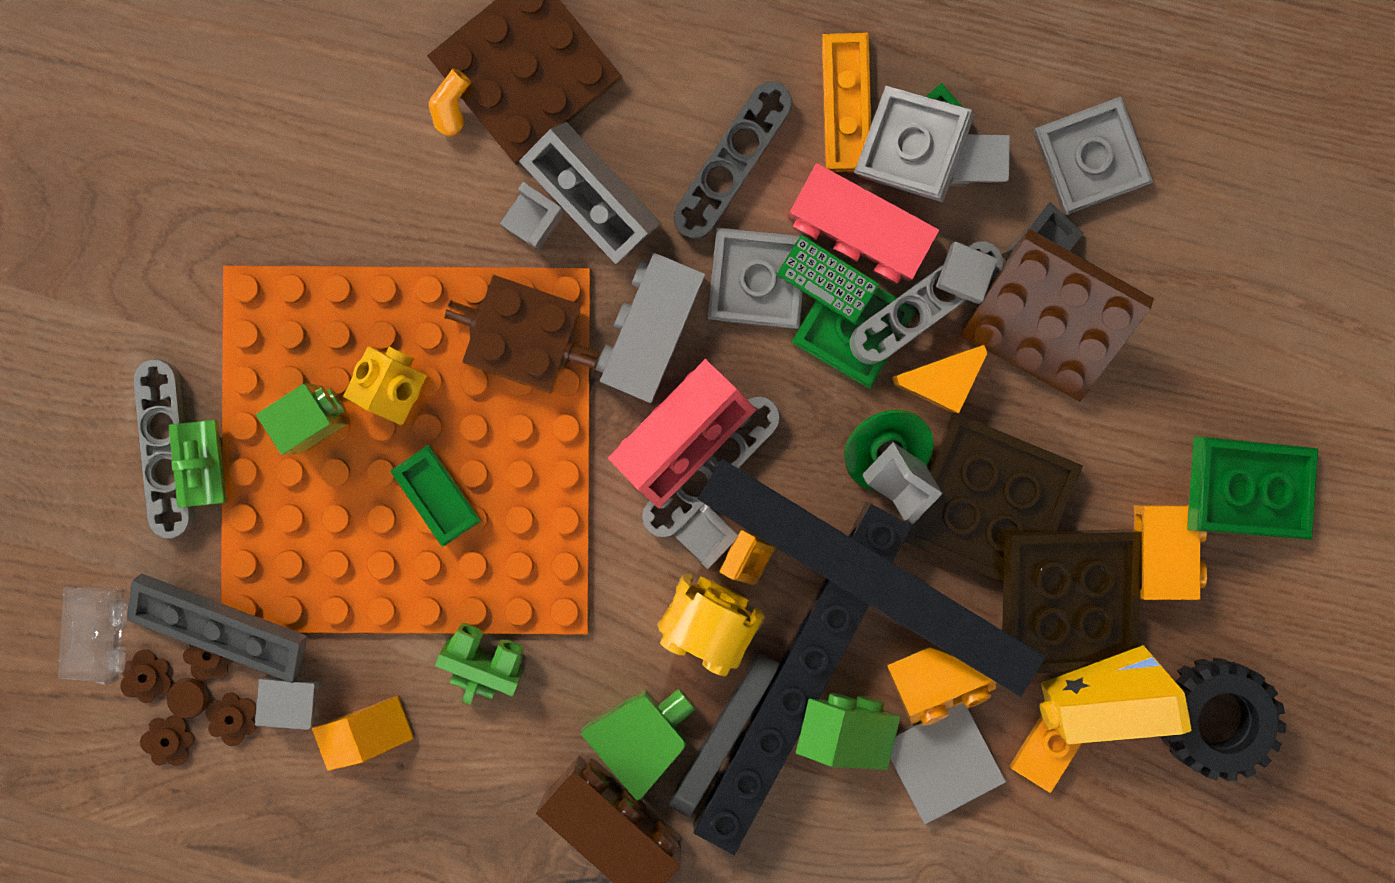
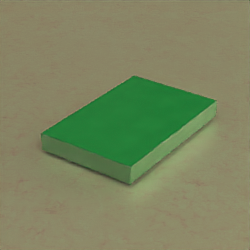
M1194 437L1187 530L1312 540L1319 448Z

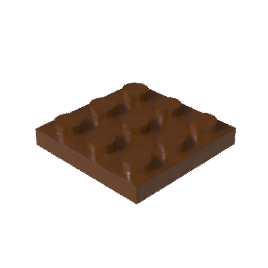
M494 0L427 55L444 78L455 68L471 80V84L461 95V99L515 165L551 128L565 122H570L622 79L621 74L560 0Z
M1028 229L987 290L983 302L977 305L965 323L960 336L978 346L985 345L987 351L1081 402L1150 311L1154 298L1033 230Z

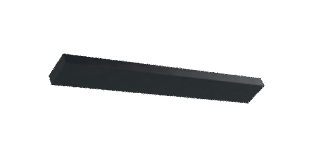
M721 459L697 498L707 506L1022 697L1046 658L1044 655L724 459Z

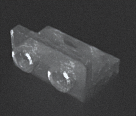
M84 586L63 587L58 679L96 681V685H108L119 679V674L124 672L126 665V649L121 646V630L128 623L127 612L129 604L128 601L123 600L124 589Z

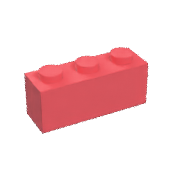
M818 163L814 166L788 215V218L795 221L792 228L812 240H817L819 235L836 243L833 251L856 263L860 257L876 265L873 271L875 274L896 285L900 279L907 283L913 279L939 229Z
M704 359L661 404L655 407L641 425L621 442L608 459L638 491L660 509L756 411V408L733 384Z

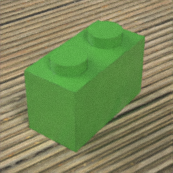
M307 383L300 385L255 414L281 455L302 454L347 425L341 414L346 412V408L332 388L325 390L322 385Z
M830 693L828 700L809 698L796 754L831 767L888 770L901 716L884 711V702L864 696H858L856 700L848 696Z

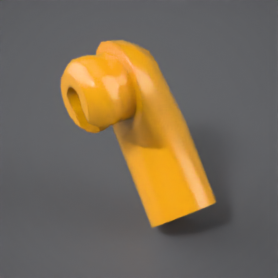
M455 68L450 71L429 100V109L434 127L445 136H453L461 131L464 125V117L461 114L458 99L471 84V80Z

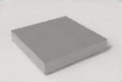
M885 86L854 173L860 178L944 202L975 114L967 108Z
M1122 97L1042 125L1033 130L1057 199L1065 216L1153 183Z
M717 228L707 320L799 329L803 292L776 276V273L800 236Z
M964 703L947 709L949 715L936 723L923 726L922 722L919 721L896 733L890 760L924 824L1006 783Z

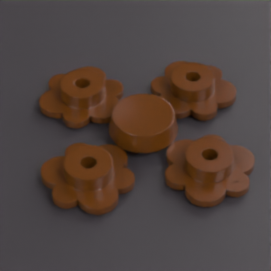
M189 644L190 648L184 651L183 659L187 664H191V674L194 678H182L173 685L171 678L166 674L169 670L168 662L162 658L156 660V656L150 650H140L135 653L132 661H126L122 664L121 673L125 677L121 681L120 689L125 696L131 698L138 696L141 702L150 703L155 699L156 695L168 693L167 705L174 715L169 716L166 720L162 718L153 719L149 723L150 731L144 733L140 739L142 750L152 754L151 760L155 765L160 766L168 762L171 765L179 766L186 762L189 756L187 748L194 743V735L186 731L187 724L184 718H195L202 714L205 709L206 717L211 721L208 727L210 735L213 737L221 736L223 742L228 746L239 745L244 740L245 735L255 732L257 726L252 718L256 715V704L253 700L249 698L239 700L237 694L230 692L223 696L222 701L215 700L208 704V691L204 684L200 682L209 679L212 675L216 678L224 677L228 673L227 665L234 661ZM206 652L211 654V659L206 657ZM142 674L147 676V681L142 679ZM228 716L233 717V723L228 721ZM164 738L169 740V745L164 743Z

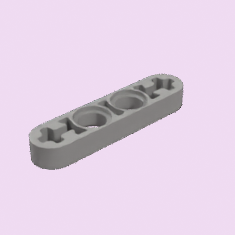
M986 241L970 245V248L998 259L990 282L993 281L1003 267V257L999 249ZM943 265L853 331L850 338V350L858 361L865 364H876L886 359L966 300L955 295L952 301L943 302L935 296L933 284L940 277ZM901 304H911L918 309L920 321L915 328H906L899 323L897 310ZM882 317H885L886 323L881 320ZM888 326L889 330L893 333L878 344L881 352L878 353L875 349L866 351L862 345L867 340L864 332L866 331L872 336ZM895 335L900 338L899 341H896Z
M149 360L143 362L137 368L133 381L147 520L150 529L156 535L171 539L183 536L190 531L194 524V506L178 508L177 498H171L173 512H181L182 521L174 523V530H171L169 523H162L161 514L167 513L169 510L168 498L158 500L157 492L168 493L176 491L175 481L170 485H164L157 480L155 467L162 459L172 460L170 436L163 440L156 438L151 432L150 423L153 417L159 413L169 415L173 424L185 423L182 386L179 371L173 364L162 360ZM155 368H158L159 374L167 375L168 383L160 385L161 400L171 399V407L153 406L148 408V400L158 401L156 388L147 385V377L154 376Z
M754 397L748 400L756 409L766 406L770 410L766 416L770 422L769 426L764 429L758 425L748 434L750 437L755 438L756 441L748 447L743 437L737 432L730 436L737 441L740 447L738 458L730 463L737 468L756 451L778 426V409L767 398ZM749 417V418L740 426V428H742V427L750 420L751 417ZM713 454L698 470L703 472L709 480L719 461H717ZM681 486L676 493L680 499L691 504L692 507L684 513L679 505L671 515L672 520L675 522L673 526L669 528L667 525L662 524L656 528L651 523L655 517L651 509L655 505L649 500L643 509V524L647 531L654 536H671L704 503L697 499L698 496L693 497L686 494ZM670 497L660 508H665L673 498Z

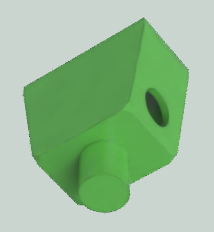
M680 688L660 704L647 690H643L585 724L580 734L634 799L638 801L687 745V738L677 725L692 714L696 708Z

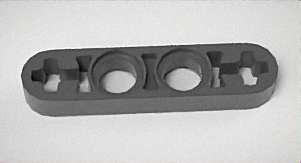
M765 82L753 91L677 205L674 212V224L677 231L683 237L689 240H699L706 237L713 230L788 117L792 106V98L789 91L782 84ZM773 93H776L780 96L778 105L783 110L780 113L772 110L768 114L763 125L772 128L768 133H765L756 122L744 118L748 113H751L756 120L763 107V103L759 98L762 95L769 98ZM740 130L752 131L759 140L757 149L749 155H742L733 148L732 138ZM715 168L727 169L732 174V187L724 193H716L707 185L706 178L708 173ZM697 189H700L708 199L719 202L721 205L717 210H714L708 204L702 215L703 220L707 224L703 228L696 225L692 230L684 227L686 225V218L682 213L686 209L692 212L696 210L702 198L693 195Z
M760 651L756 654L678 783L668 802V806L687 817L691 815L779 667V662Z

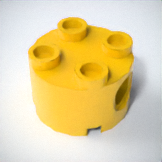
M684 574L676 586V593L672 603L657 624L659 631L663 634L660 644L667 650L681 656L689 652L703 659L702 665L709 671L720 676H727L731 668L737 669L741 665L746 648L759 630L765 616L758 607L754 608L752 613L745 608L749 600L733 590L701 576L697 584L692 583L694 579L692 574Z

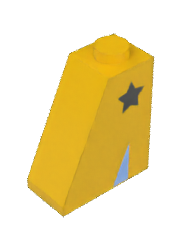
M1144 645L1041 683L1045 702L1039 704L1042 718L1048 729H1056L1066 744L1181 735L1192 731L1185 693Z

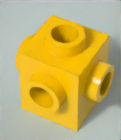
M368 346L362 359L354 368L353 377L343 397L371 413L403 425L413 403L420 395L421 387L427 375L411 367L414 361L413 357L389 346L384 354Z

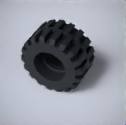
M1213 658V661L1206 659L1194 661L1195 667L1190 668L1184 665L1178 669L1177 672L1180 677L1175 682L1185 693L1192 731L1181 735L1160 736L1163 743L1170 747L1169 752L1176 759L1207 778L1217 780L1218 777H1221L1226 781H1237V774H1242L1246 778L1256 774L1253 766L1259 764L1265 768L1272 762L1266 755L1271 749L1279 752L1282 743L1276 740L1277 732L1285 733L1286 723L1279 720L1278 715L1284 714L1285 709L1283 703L1275 700L1274 697L1278 695V692L1273 685L1264 681L1265 677L1243 665L1221 658ZM1223 693H1232L1237 698L1241 708V720L1237 730L1225 741L1213 744L1206 743L1201 737L1198 725L1202 708L1213 697Z

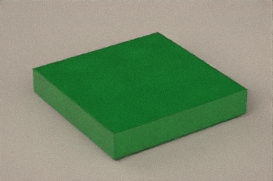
M878 287L855 324L850 323L815 301L791 343L857 383L871 389L889 357L876 364L862 363L853 356L850 350V338L858 326L897 298ZM901 304L897 310L899 323L907 328L917 309L908 304ZM882 317L881 320L886 323L885 317ZM888 326L872 336L865 331L867 340L862 345L866 351L875 349L880 353L878 344L893 332L889 330ZM895 335L896 341H899L900 338Z

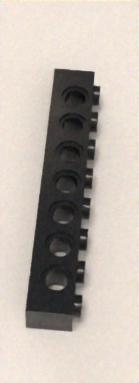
M866 502L848 536L893 563L912 525ZM827 578L824 579L779 662V667L751 714L693 822V834L735 856L801 733L809 698H820L869 607L868 603Z

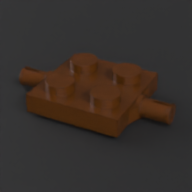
M493 275L486 296L477 306V309L454 302L453 300H450L448 304L450 310L446 309L445 319L470 326V341L462 360L465 365L549 394L552 393L558 373L567 364L568 360L593 370L596 366V360H598L600 351L574 343V328L582 308L581 304Z

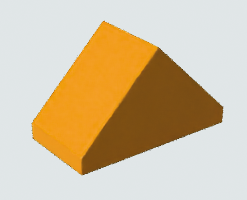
M985 345L892 377L893 383L896 387L946 411L959 413L987 355Z
M399 695L312 727L327 771L363 763L415 738Z

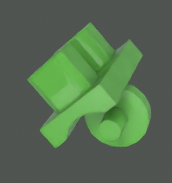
M218 420L168 425L177 507L227 503Z
M461 623L452 639H447L439 653L435 667L453 673L450 684L465 689L462 703L469 706L475 694L491 700L496 690L513 696L525 669L521 667L524 647L510 640H500L494 656L477 649L483 632L479 628Z

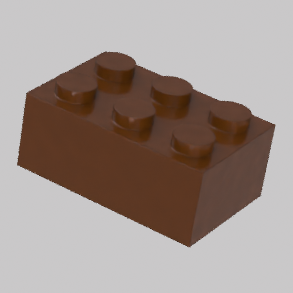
M578 756L543 795L536 815L613 883H666L681 867V845L677 843L680 839L678 833L661 819L657 823L652 821L642 812L646 808L645 804L641 800L636 801L627 789L622 793L608 781L612 777L611 774L593 758L586 762L582 757Z

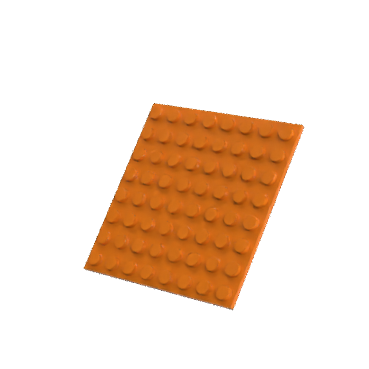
M223 265L222 460L227 503H222L221 603L299 633L455 634L461 623H466L479 628L483 634H588L590 368L568 360L567 364L558 373L551 394L465 365L462 362L470 341V326L445 319L444 317L446 309L450 310L448 308L450 300L477 309V306L486 296L492 276L496 275L581 304L582 308L574 328V343L590 348V268ZM368 346L384 354L389 346L413 357L414 361L411 367L427 375L421 387L420 395L413 403L403 425L371 413L343 397L353 377L354 368L362 359ZM304 383L322 385L325 390L332 388L346 408V412L341 414L347 425L302 454L281 455L255 414ZM427 445H431L482 519L481 522L445 547H442L390 472V470Z

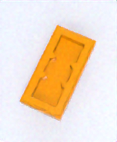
M741 530L719 572L733 580L755 585L762 576L776 547L754 534Z
M1041 715L1009 767L1051 793L1082 743L1066 744L1056 729H1048Z

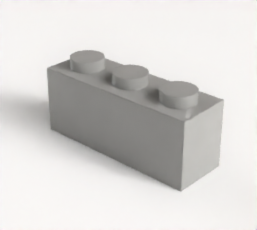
M567 122L551 128L519 160L615 264L628 256L661 224Z
M653 253L650 262L641 260L631 284L639 289L632 305L626 302L623 303L614 324V328L621 330L614 348L605 345L596 366V370L603 373L599 382L651 404L653 403L705 279L704 273L656 253Z

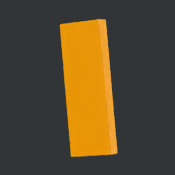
M868 33L822 34L825 168L836 174L854 173L871 127Z

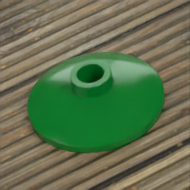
M906 410L880 412L863 421L850 435L844 450V463L851 478L860 486L875 490L866 483L862 474L893 442L924 462L927 466L934 447L933 435L927 423L917 414Z

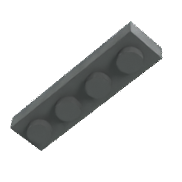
M142 573L132 580L127 612L128 621L293 683L301 675L307 635Z

